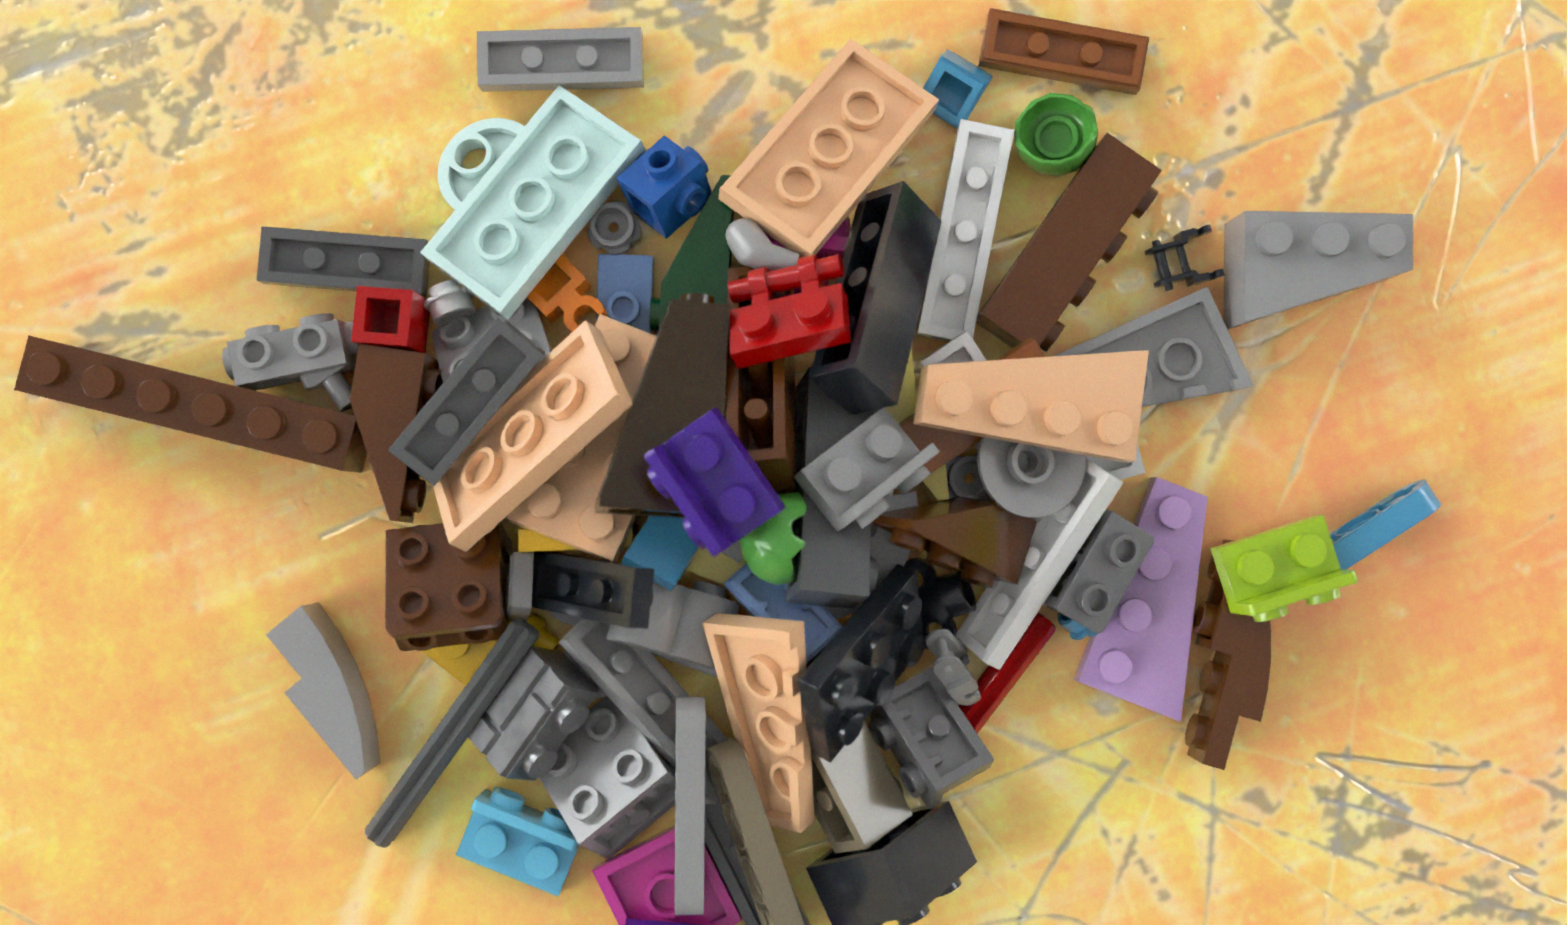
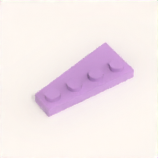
M1151 477L1133 524L1152 535L1154 542L1104 631L1089 638L1074 680L1179 722H1181L1207 496L1159 477Z

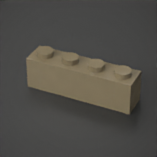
M816 657L806 666L807 668L816 659ZM865 721L857 739L851 745H845L831 763L811 752L814 814L835 854L865 850L913 815L904 798L901 784L892 775L878 748L876 736L866 725Z

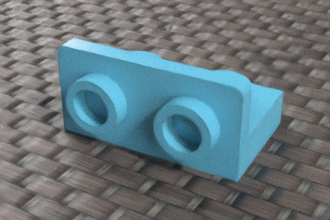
M495 787L493 792L484 789L472 804L471 810L473 813L456 855L559 896L580 846L559 810L546 808L542 812L524 805L525 798L522 795L506 788Z

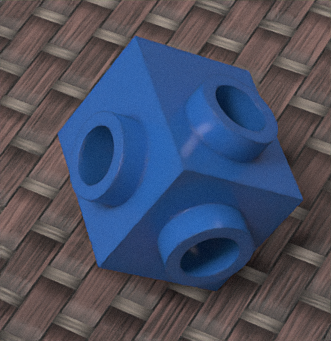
M665 135L647 151L640 154L635 162L616 177L628 206L633 213L666 239L690 217L696 216L703 209L712 193L706 177L709 169L700 154L689 146L682 149Z

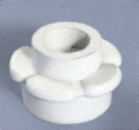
M455 280L444 281L431 287L428 291L430 297L424 301V307L430 312L433 323L436 326H443L451 319L476 313L472 297L475 295Z

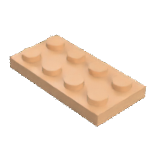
M851 38L720 187L718 199L742 217L757 222L767 235L785 248L800 253L799 258L817 254L935 112L939 99Z
M600 314L595 327L602 332L632 401L656 336ZM629 408L614 423L610 424L587 444L571 461L567 462L542 484L532 496L516 507L507 516V519L511 523L605 561L617 562L637 516L595 513V501Z
M585 320L529 372L448 471L433 486L449 544L467 552L633 405L602 332Z

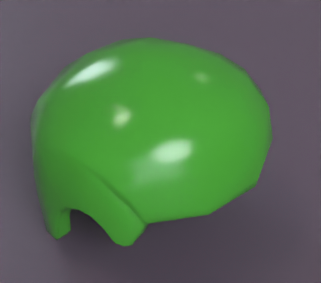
M1049 93L1037 98L1028 104L1015 121L1014 140L1017 151L1022 161L1038 174L1059 177L1077 171L1086 163L1097 144L1098 128L1093 109L1072 95Z
M800 493L777 494L786 508L739 540L743 558L750 570L759 579L774 585L787 584L793 581L794 569L791 559L805 546V541L797 538L791 530L792 522L803 517L807 512V506Z

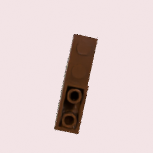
M1223 540V543H1222V544H1225V543H1228V542H1231V541H1235V540ZM1211 556L1207 575L1208 579L1212 580L1207 601H1202L1196 610L1193 631L1198 633L1195 644L1213 649L1215 654L1213 661L1208 660L1202 670L1200 691L1204 694L1198 714L1194 713L1187 724L1185 743L1189 746L1188 756L1204 765L1225 770L1239 716L1259 722L1262 720L1271 666L1270 620L1254 622L1253 616L1230 613L1213 556Z

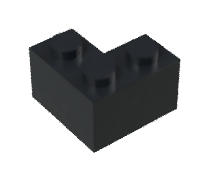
M949 801L941 802L931 809H928L926 806L910 809L913 814L865 850L835 854L832 848L806 867L832 925H882L885 922L897 920L899 925H909L924 918L930 912L928 904L935 898L956 890L962 884L960 877L975 865L977 860Z

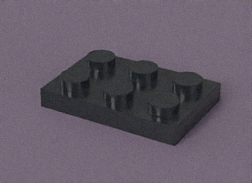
M897 564L797 679L811 752L830 763L845 745L849 746L857 739L865 719L877 705L881 706L889 699L895 682L908 666H915L923 655L926 642L922 630V600L919 598L916 571Z

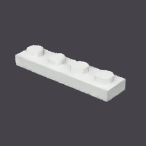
M961 119L958 124L939 218L942 223L923 297L916 332L917 336L949 342L964 331H968L973 339L1014 135L1013 129Z
M1086 459L1084 479L1074 499L1066 507L1052 515L1032 518L1037 521L1018 585L994 581L992 588L985 589L976 603V610L970 612L955 637L957 639L960 638L962 643L984 663L1000 670L1124 482Z

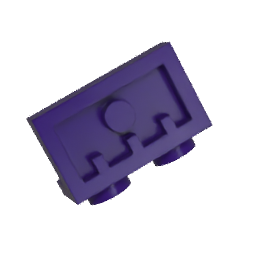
M717 407L705 413L665 443L654 447L644 454L646 461L650 465L648 475L655 488L665 498L669 499L672 497L685 516L683 526L690 539L699 548H707L713 557L725 551L732 544L786 508Z

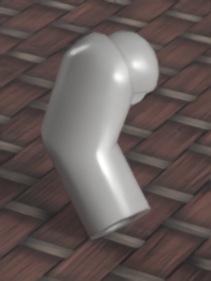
M741 218L734 220L726 230L725 238L728 247L742 265L754 269L767 267L769 271L797 265L800 253L772 244L759 224L751 219Z

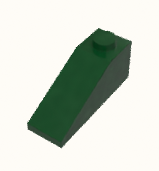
M721 175L661 282L660 298L651 297L649 313L650 330L658 331L671 299L679 300L683 294H706L714 297V303L728 304V268H731L732 251L728 247L725 236L729 224L733 222L734 210L720 201L718 197L720 187L731 175Z

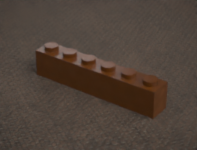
M28 335L14 388L16 391L341 471L359 473L363 471L367 451L355 415Z

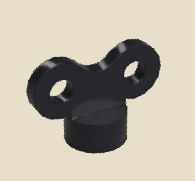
M910 558L906 561L904 567L917 571L923 576V583L921 586H918L919 598L922 600L921 620L923 636L926 639V636L930 633L929 624L933 622L938 623L942 629H947L956 636L957 628L953 618L976 610V598L971 583L960 578L961 569L937 577L936 570L931 563L922 558Z

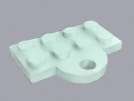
M560 85L525 126L505 118H489L472 123L459 131L450 140L441 155L438 165V184L444 199L453 208L454 212L420 253L429 262L508 320L619 185L616 177L635 162L637 157L645 152L646 149L640 139ZM475 149L486 150L485 159L479 166L472 169L462 167L463 160L469 152Z

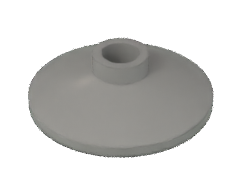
M982 437L978 448L977 465L983 487L998 506L1020 517L1039 518L1060 511L1074 499L1084 479L1086 456ZM1021 452L1025 453L1030 459V467L1027 472H1022L1018 466L1017 459Z

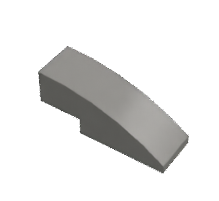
M319 602L302 605L266 634L301 677L298 682L284 693L353 777L358 779L380 763L377 729L369 695L354 657L340 631Z

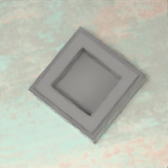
M514 552L513 555H510L507 567L505 612L509 621H513L516 618L528 620L532 607L534 553Z

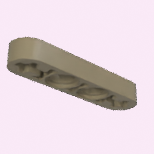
M734 738L706 748L705 760L761 924L804 925L745 753Z

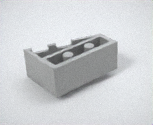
M1286 211L1242 212L1224 224V323L1227 329L1382 282L1413 270V214Z

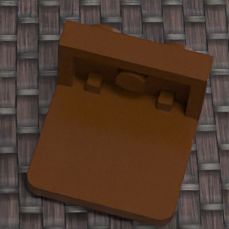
M443 523L386 530L385 628L392 638L400 640L490 629L502 623L503 585L501 552L506 563L509 562L510 555H513L512 540L502 523H498L491 532L481 538L467 552L449 544Z

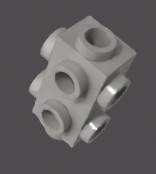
M323 313L299 319V327L281 331L279 325L252 327L245 330L246 336L244 338L228 341L227 347L222 351L224 368L229 378L234 380L235 386L257 391L301 381L305 390H315L324 387L340 412L352 408L350 402L352 387L343 374L355 370L359 345L351 342L353 321L343 322L339 319H334L333 314Z

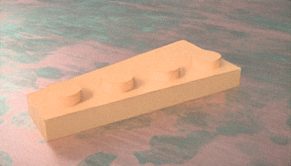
M1149 350L929 364L921 367L913 424L1123 463L1134 462Z
M716 613L702 624L735 740L745 753L770 826L801 833L815 821L811 747L797 680L807 669L804 621Z

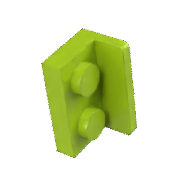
M1313 515L1210 548L1230 613L1253 616L1254 622H1264L1283 617L1289 613L1287 605L1304 599L1307 605L1321 604L1338 599L1342 596L1340 592L1341 587L1358 582L1355 570L1340 568L1324 515Z

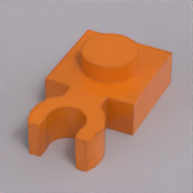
M562 254L526 297L551 323H554L563 314L564 323L571 333L580 326L579 321L586 313H595L598 317L600 314L609 317L606 309L597 298L583 295L592 286Z

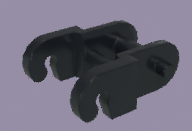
M1210 224L1199 229L1192 228L1181 231L1173 237V242L1161 245L1160 240L1152 241L1153 247L1145 250L1144 253L1146 256L1153 255L1160 280L1153 284L1154 288L1164 286L1165 291L1173 290L1172 284L1186 280L1187 287L1225 276L1223 269L1198 274L1196 270H1190L1184 245L1190 239L1211 233L1212 228ZM1176 249L1183 273L1172 276L1165 252Z

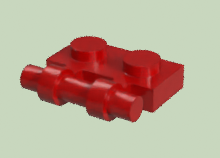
M816 254L798 258L797 265L769 271L767 267L749 270L748 276L728 282V292L733 304L752 300V305L730 310V355L738 369L851 342L848 298L841 283L824 287L825 281L845 276L843 262L839 254L818 259ZM797 288L802 290V293L775 299V294Z

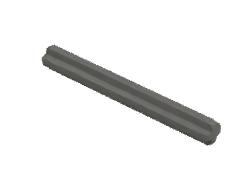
M521 618L514 619L508 625L366 826L365 836L367 839L382 848L388 847L396 839L530 647L539 638V632L533 625Z

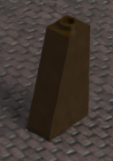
M687 293L681 295L679 300L671 299L663 315L633 397V405L629 408L596 498L595 513L685 518L672 497L669 499L665 498L651 482L648 475L650 465L646 461L644 454L654 447L665 443L713 408L717 407L724 416L729 304L714 303V297L700 293Z

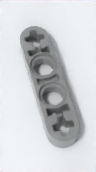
M676 697L675 915H703L705 697Z

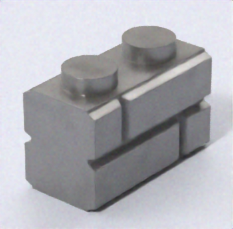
M531 646L468 737L481 753L487 755L486 759L499 775L507 779L535 781L538 777L550 771L557 761L556 751L568 734L576 731L585 723L589 716L588 706L599 690L584 674L579 673V668L565 654L556 650Z

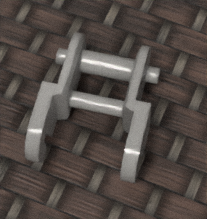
M937 629L930 632L926 636L925 642L929 650L937 658L933 664L935 675L945 685L947 693L957 704L964 706L975 704L981 699L979 690H977L979 688L977 682L966 668L970 663L969 655L966 654L968 652L966 646L960 638L956 639L947 629Z

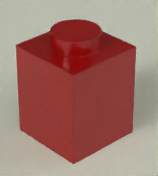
M357 286L351 342L357 345L365 344L426 353L430 312L424 307L426 298L414 290Z

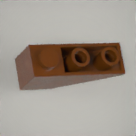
M359 344L350 402L389 520L413 523L415 513H420L424 506L426 482L421 479L418 473L390 453L388 449L443 384L442 370L439 369L438 360L426 353Z
M959 497L883 512L871 523L891 533L889 539L891 544L918 553H922L924 550L928 552L925 559L927 562L948 570L958 571L961 569L960 578L981 587L992 588L994 581L1018 585L1037 521L1032 518L1011 514L998 506L994 501Z

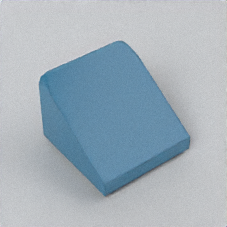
M946 50L939 58L923 89L939 99L933 114L958 129L961 119L968 120L993 76L956 53Z
M649 516L621 562L629 565L654 568L653 581L672 591L693 561L699 547L686 533L682 518Z

